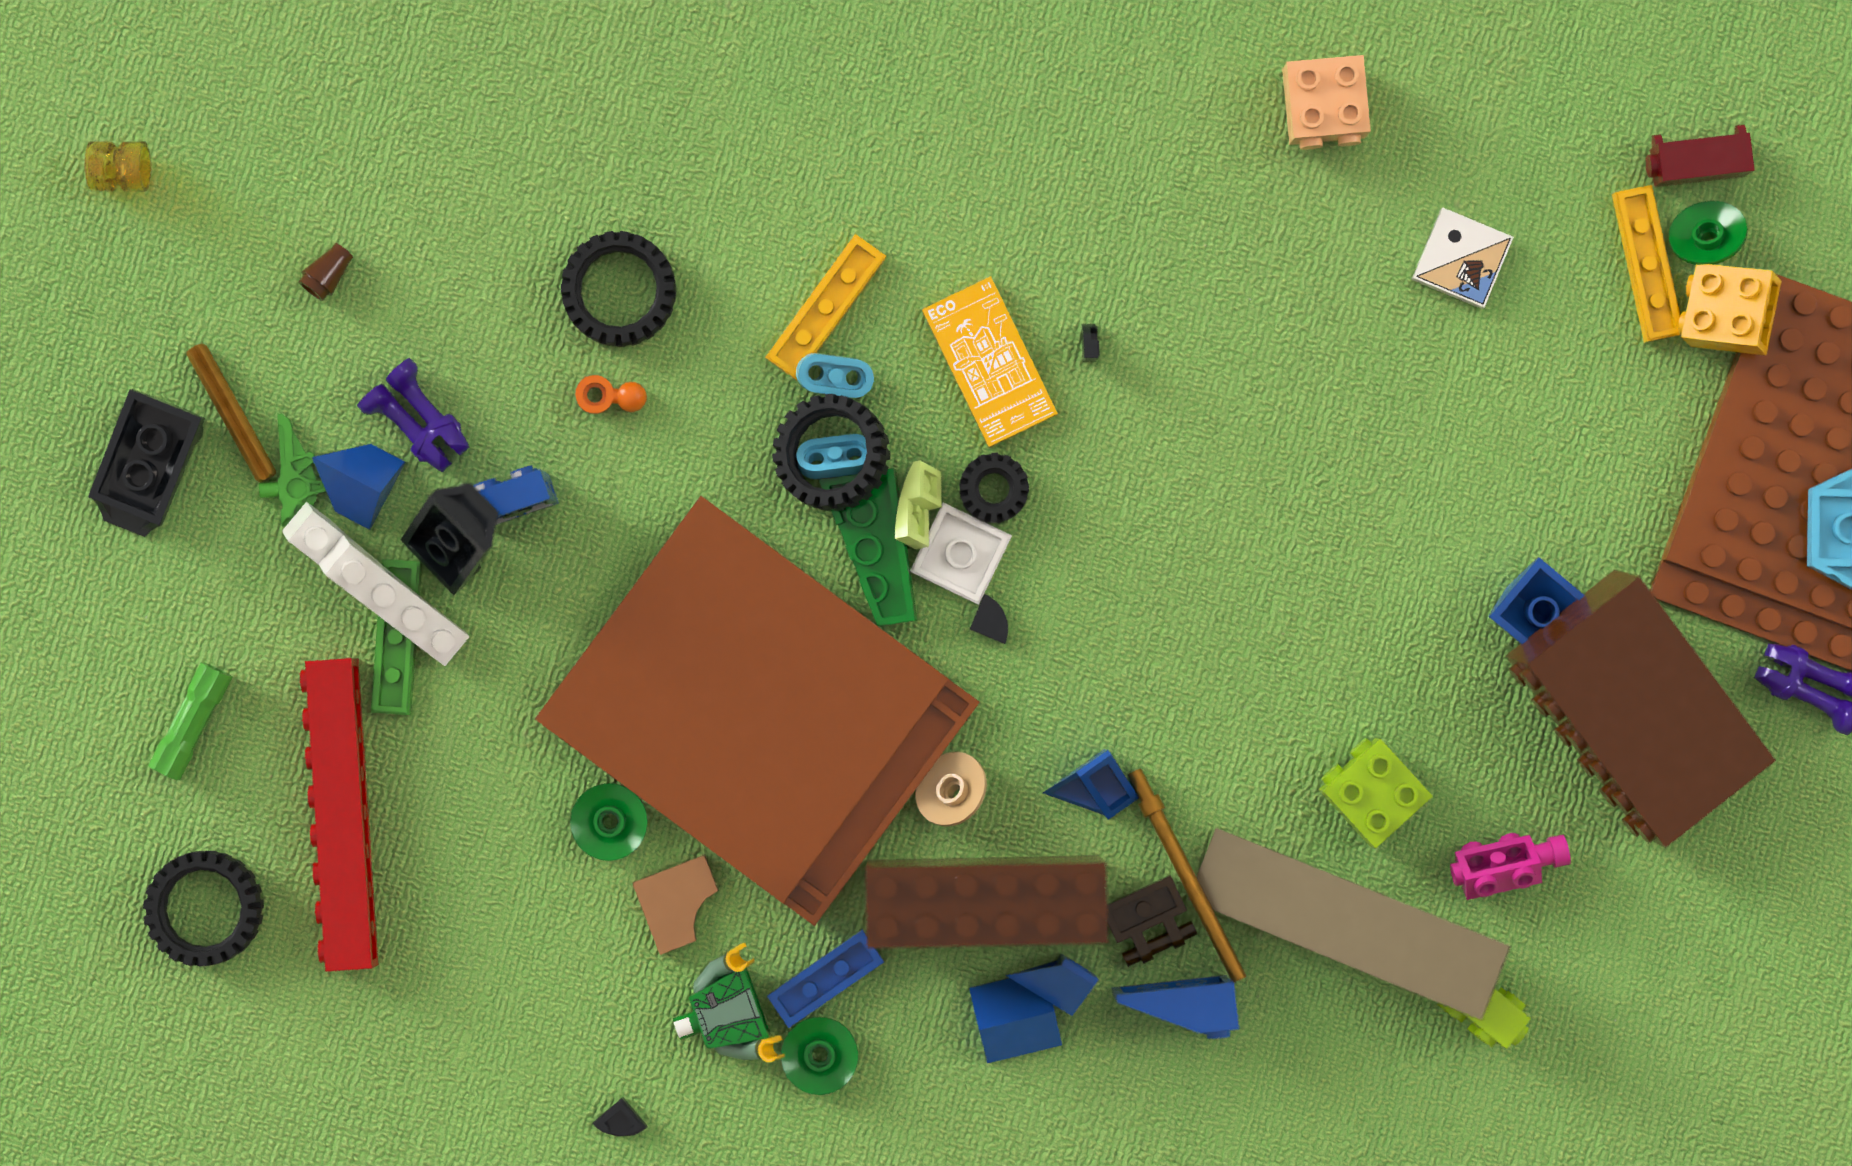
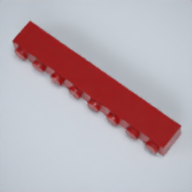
M359 658L305 661V669L300 671L301 690L303 693H307L308 708H304L302 714L303 727L305 731L310 732V746L305 749V763L307 769L312 770L313 785L308 786L307 795L309 807L315 809V824L310 826V840L312 847H317L318 862L313 863V881L315 886L320 885L321 900L316 901L315 917L317 924H322L323 940L318 941V958L320 963H325V972L372 969L379 965Z

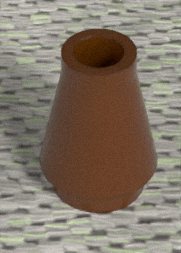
M335 243L331 249L301 271L303 276L298 282L312 296L323 301L327 295H333L349 262L354 257L343 246Z

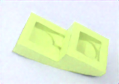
M921 460L913 462L907 474L899 499L895 523V539L916 550L929 547V510L942 508L941 471Z

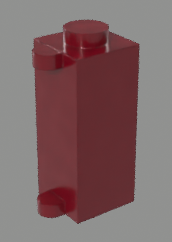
M1744 124L1736 125L1735 134L1664 143L1661 134L1652 135V148L1649 150L1650 155L1646 156V172L1649 178H1653L1654 187L1739 178L1755 171L1750 133H1747Z

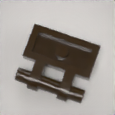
M1171 875L1107 904L1108 926L1116 943L1131 937L1135 947L1122 953L1128 967L1140 961L1145 964L1154 959L1153 955L1172 946L1174 949L1185 945V940L1198 935L1192 921L1177 926L1173 918L1186 912L1187 909ZM1163 923L1166 932L1146 941L1142 932Z

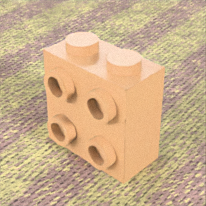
M1364 55L1286 62L1282 72L1289 145L1299 144L1301 150L1321 148L1323 147V142L1338 141V146L1361 144V139L1366 138L1371 132Z

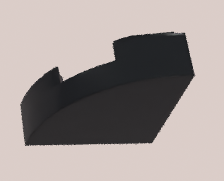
M1095 323L1081 324L1082 362H1096L1100 356L1099 341H1097L1098 327Z
M984 594L969 630L1005 644L1008 636V623L1001 606L993 598Z
M624 1097L592 1123L603 1133L614 1136L635 1135L648 1127Z

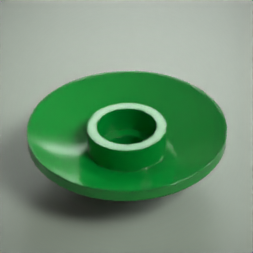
M1704 201L1693 204L1681 211L1673 220L1669 229L1670 246L1680 259L1690 264L1714 265L1724 262L1733 257L1744 245L1748 233L1746 219L1740 210L1726 202Z
M604 783L588 789L578 798L571 812L570 827L575 842L586 854L599 860L612 861L630 855L640 846L647 832L648 816L643 802L635 793L620 784ZM607 814H613L617 817L618 823L615 828L605 826L604 817Z
M812 1017L796 1024L787 1034L781 1049V1054L785 1053V1057L781 1058V1063L789 1081L798 1089L814 1095L830 1094L844 1087L854 1075L858 1063V1048L852 1033L842 1023L827 1017ZM817 1047H822L827 1051L828 1056L823 1061H817L813 1057V1050Z

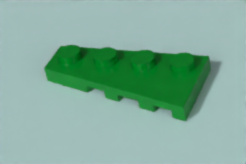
M895 468L888 469L886 475L882 474L880 480L883 483L878 489L874 488L871 491L873 495L868 500H860V505L854 508L845 507V510L842 511L831 510L836 525H838L845 541L848 555L851 561H853L860 578L859 582L877 626L918 621L907 545L895 539V523L900 499ZM858 474L820 479L819 483L821 488L825 490L841 488L853 481Z

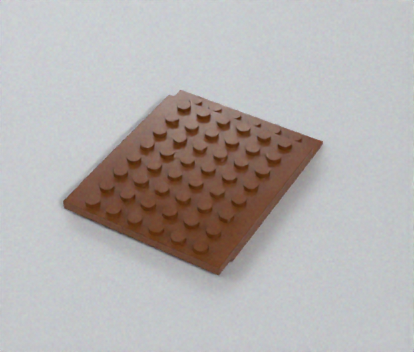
M1776 274L1782 282L1767 355L1739 352L1735 354L1650 591L1656 600L1782 646L1796 645L1805 649L1808 652V656L1852 671V590L1807 567L1808 489L1852 469V302Z
M700 496L536 716L535 720L777 900L787 905L815 926L980 702L719 508Z

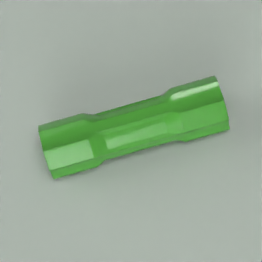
M205 662L200 663L188 686L187 695L166 736L161 739L148 765L150 768L175 780L182 778L193 756L194 748L215 706L220 703L233 676Z

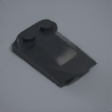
M129 390L88 495L98 505L103 521L146 537L153 529L162 526L193 448L203 435L204 417L137 390Z
M471 483L437 489L430 494L401 538V541L455 595L467 584L469 579L480 571V564L492 547L498 511Z

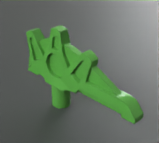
M278 413L280 477L278 482L259 483L260 498L279 497L283 507L281 509V524L284 527L306 501L314 506L317 494L326 492L322 481H317L312 467L314 463L312 457H315L312 452H305L293 432L291 420Z

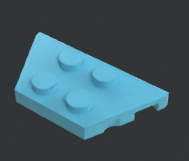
M1852 469L1808 489L1807 567L1851 590Z

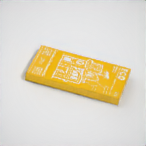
M991 276L922 309L988 448L1058 415Z

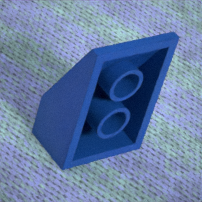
M1227 975L1112 987V994L1117 1003L1197 1033H1203L1207 1035V1039L1230 1037V1030L1239 1029L1234 982Z

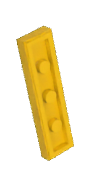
M1652 185L1614 192L1612 198L1643 341L1647 343L1680 336L1681 334L1678 329L1680 311Z
M855 234L765 358L797 381L796 367L799 361L808 354L818 353L886 260V255Z

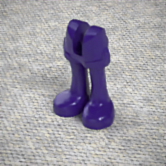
M408 358L390 372L386 377V382L411 404L426 422V427L423 428L397 402L384 384H380L368 392L359 401L357 407L366 415L379 413L388 417L413 443L410 450L420 462H427L435 469L444 472L452 463L446 457L443 450L433 443V440L441 436L445 440L444 443L460 456L470 446L461 432V424L451 414L444 416L423 394L416 380L418 373L417 365L412 359Z
M1768 644L1763 656L1780 666L1790 668V674L1785 676L1779 673V671L1759 666L1754 678L1768 688L1772 696L1782 700L1794 697L1819 708L1831 718L1833 727L1837 732L1848 736L1852 732V702L1830 696L1804 683L1803 678L1806 677L1832 687L1852 698V672H1839L1820 665L1808 658V652L1805 649L1796 645Z

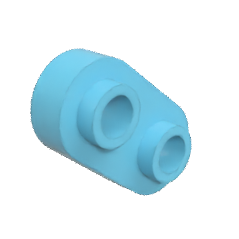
M811 353L804 356L796 367V377L799 384L806 390L814 393L858 398L867 394L874 382V375L870 366L864 361L855 358ZM814 365H818L821 369L820 376L816 379H811L809 377V369ZM855 370L858 374V379L854 384H848L846 375L848 372Z
M860 434L807 440L799 446L796 453L798 468L805 477L810 479L856 475L864 466L867 455L866 440ZM852 456L861 457L857 460H849ZM813 461H822L821 464H811Z

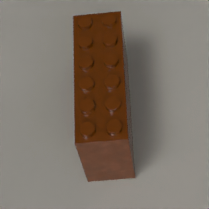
M1613 570L1584 593L1585 596L1583 598L1575 600L1560 612L1556 619L1547 626L1537 630L1527 638L1529 640L1518 645L1506 657L1513 665L1509 668V671L1522 687L1528 685L1535 694V697L1531 700L1536 708L1545 717L1550 715L1557 723L1558 727L1554 729L1557 736L1567 747L1573 745L1581 755L1577 762L1590 777L1595 775L1602 783L1603 787L1599 790L1611 806L1615 807L1618 805L1626 816L1622 821L1635 837L1640 835L1649 844L1653 841L1666 848L1776 760L1642 579L1636 575Z
M1099 855L868 860L866 864L867 948L1108 943L1106 862Z

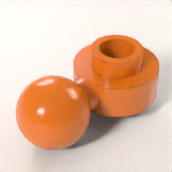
M591 375L582 379L577 385L575 392L579 407L590 414H601L607 411L612 404H618L626 412H637L644 407L647 400L646 391L639 383L626 382L618 389L613 388L606 378L599 375ZM598 388L601 390L603 396L599 402H591L588 399L587 394L590 389Z

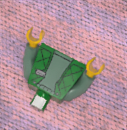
M741 943L727 954L709 962L694 981V993L689 996L693 1011L673 1018L674 1025L680 1040L701 1033L706 1048H714L719 1055L741 1060L762 1059L765 1062H773L785 1057V1053L777 1054L773 1049V1043L782 1041V1037L777 1035L768 1038L770 1030L747 968L755 960L752 958L749 961H745L741 958L740 950L746 947L745 943Z

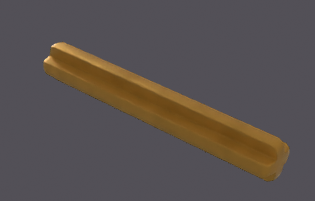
M203 343L195 345L186 352V355L254 478L260 483L271 479L276 474V470L208 347Z

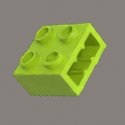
M1365 738L1352 749L1350 754L1353 758L1343 768L1337 764L1321 778L1325 784L1318 790L1370 847L1376 849L1433 796L1381 739L1374 738L1370 742L1368 738Z
M1502 987L1498 991L1494 989L1483 1020L1437 1003L1441 1009L1460 1023L1467 1019L1471 1023L1467 1030L1491 1048L1496 1043L1505 1049L1510 1044L1516 1046L1529 1030L1526 1025L1531 1018L1523 1012L1527 1005Z

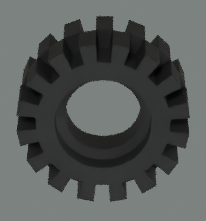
M991 453L978 456L977 459L972 460L961 476L959 493L963 506L973 517L986 523H1002L1010 520L1021 511L1026 503L1029 492L1028 477L1021 468V465L1008 455ZM988 474H1000L1009 484L1008 496L999 503H989L980 495L979 483Z

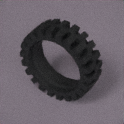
M626 231L604 232L603 235H595L589 238L590 240L585 244H580L577 247V251L571 254L567 260L568 264L563 270L561 284L564 308L573 324L587 337L608 346L625 347L627 345H637L641 341L653 337L659 329L661 330L664 327L668 317L671 316L676 300L675 277L665 255L658 247L644 237ZM614 252L631 253L644 260L653 271L657 285L655 301L649 312L636 323L622 327L606 325L593 318L585 308L581 294L583 277L589 266L601 256Z
M825 394V397L817 395L810 397V402L808 403L802 401L797 404L798 409L795 412L790 410L786 414L785 418L788 420L785 425L780 423L777 429L780 433L779 438H774L773 447L776 449V453L772 454L773 462L777 465L775 471L782 480V485L801 502L825 511L845 510V507L854 508L860 505V500H868L873 495L871 491L874 488L878 489L883 483L880 478L882 474H887L889 468L886 465V460H890V451L887 449V445L890 443L888 436L884 433L885 428L867 407L842 395ZM839 416L850 419L859 426L866 440L867 455L863 468L853 481L841 488L825 490L812 486L804 479L798 468L796 452L800 438L810 425L821 418Z
M217 851L187 853L164 865V868L158 871L152 878L154 879L152 884L148 885L146 891L148 896L143 903V909H146L144 922L145 925L149 926L150 932L148 934L151 940H155L158 943L156 947L161 952L169 954V958L174 961H181L185 965L199 967L220 964L245 950L258 933L257 929L262 924L263 919L261 912L264 908V899H261L260 896L262 890L260 885L256 884L254 880L255 875L252 871L247 870L244 867L245 864L240 860H235L231 855ZM199 870L216 872L227 878L237 890L241 903L239 922L233 933L221 943L211 946L192 945L180 938L170 925L167 914L168 897L176 882L188 873Z

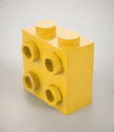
M1696 264L1694 275L1691 274L1686 285V294L1689 297L1687 310L1681 313L1678 329L1681 338L1690 347L1766 356L1782 281L1770 270Z

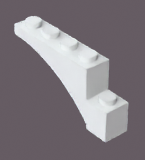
M307 501L282 530L286 539L315 561L328 578L442 665L446 666L469 638V635L403 583L334 522Z

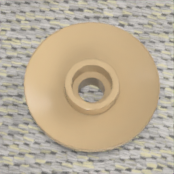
M949 752L941 755L916 788L915 797L920 813L931 823L939 826H954L969 819L979 809L986 794L987 780L983 767L975 758L963 752ZM960 789L957 796L953 798L955 791Z

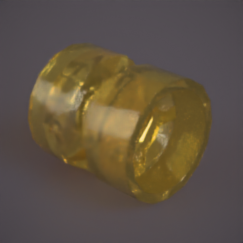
M112 141L88 142L85 152V175L89 189L91 191H114L117 186H120L123 191H147L151 180V158L147 143L145 141H123L119 147H116Z

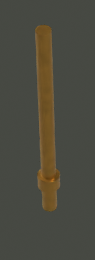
M1141 768L1128 774V777L1141 801L1138 806L1144 817H1149L1230 979L1235 983L1247 977L1163 812L1165 806L1159 794L1154 795Z

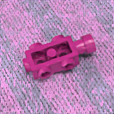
M1508 833L1495 843L1482 845L1480 842L1474 841L1465 844L1460 851L1455 852V863L1450 864V871L1454 885H1461L1466 899L1470 900L1542 883V867L1553 865L1554 868L1570 865L1571 857L1566 838L1563 834L1548 837L1546 842L1534 845L1530 835L1520 837L1516 833Z

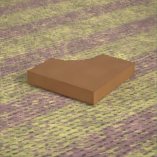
M706 855L699 856L632 883L660 955L697 940L694 927L697 911L706 898L719 891Z

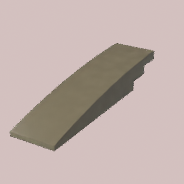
M1218 828L1214 831L1197 874V879L1214 911L1480 1020H1483L1511 948L1507 944Z

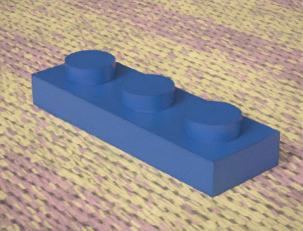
M862 929L773 990L767 997L787 1027L790 1028L884 963V959L876 948H867V935Z

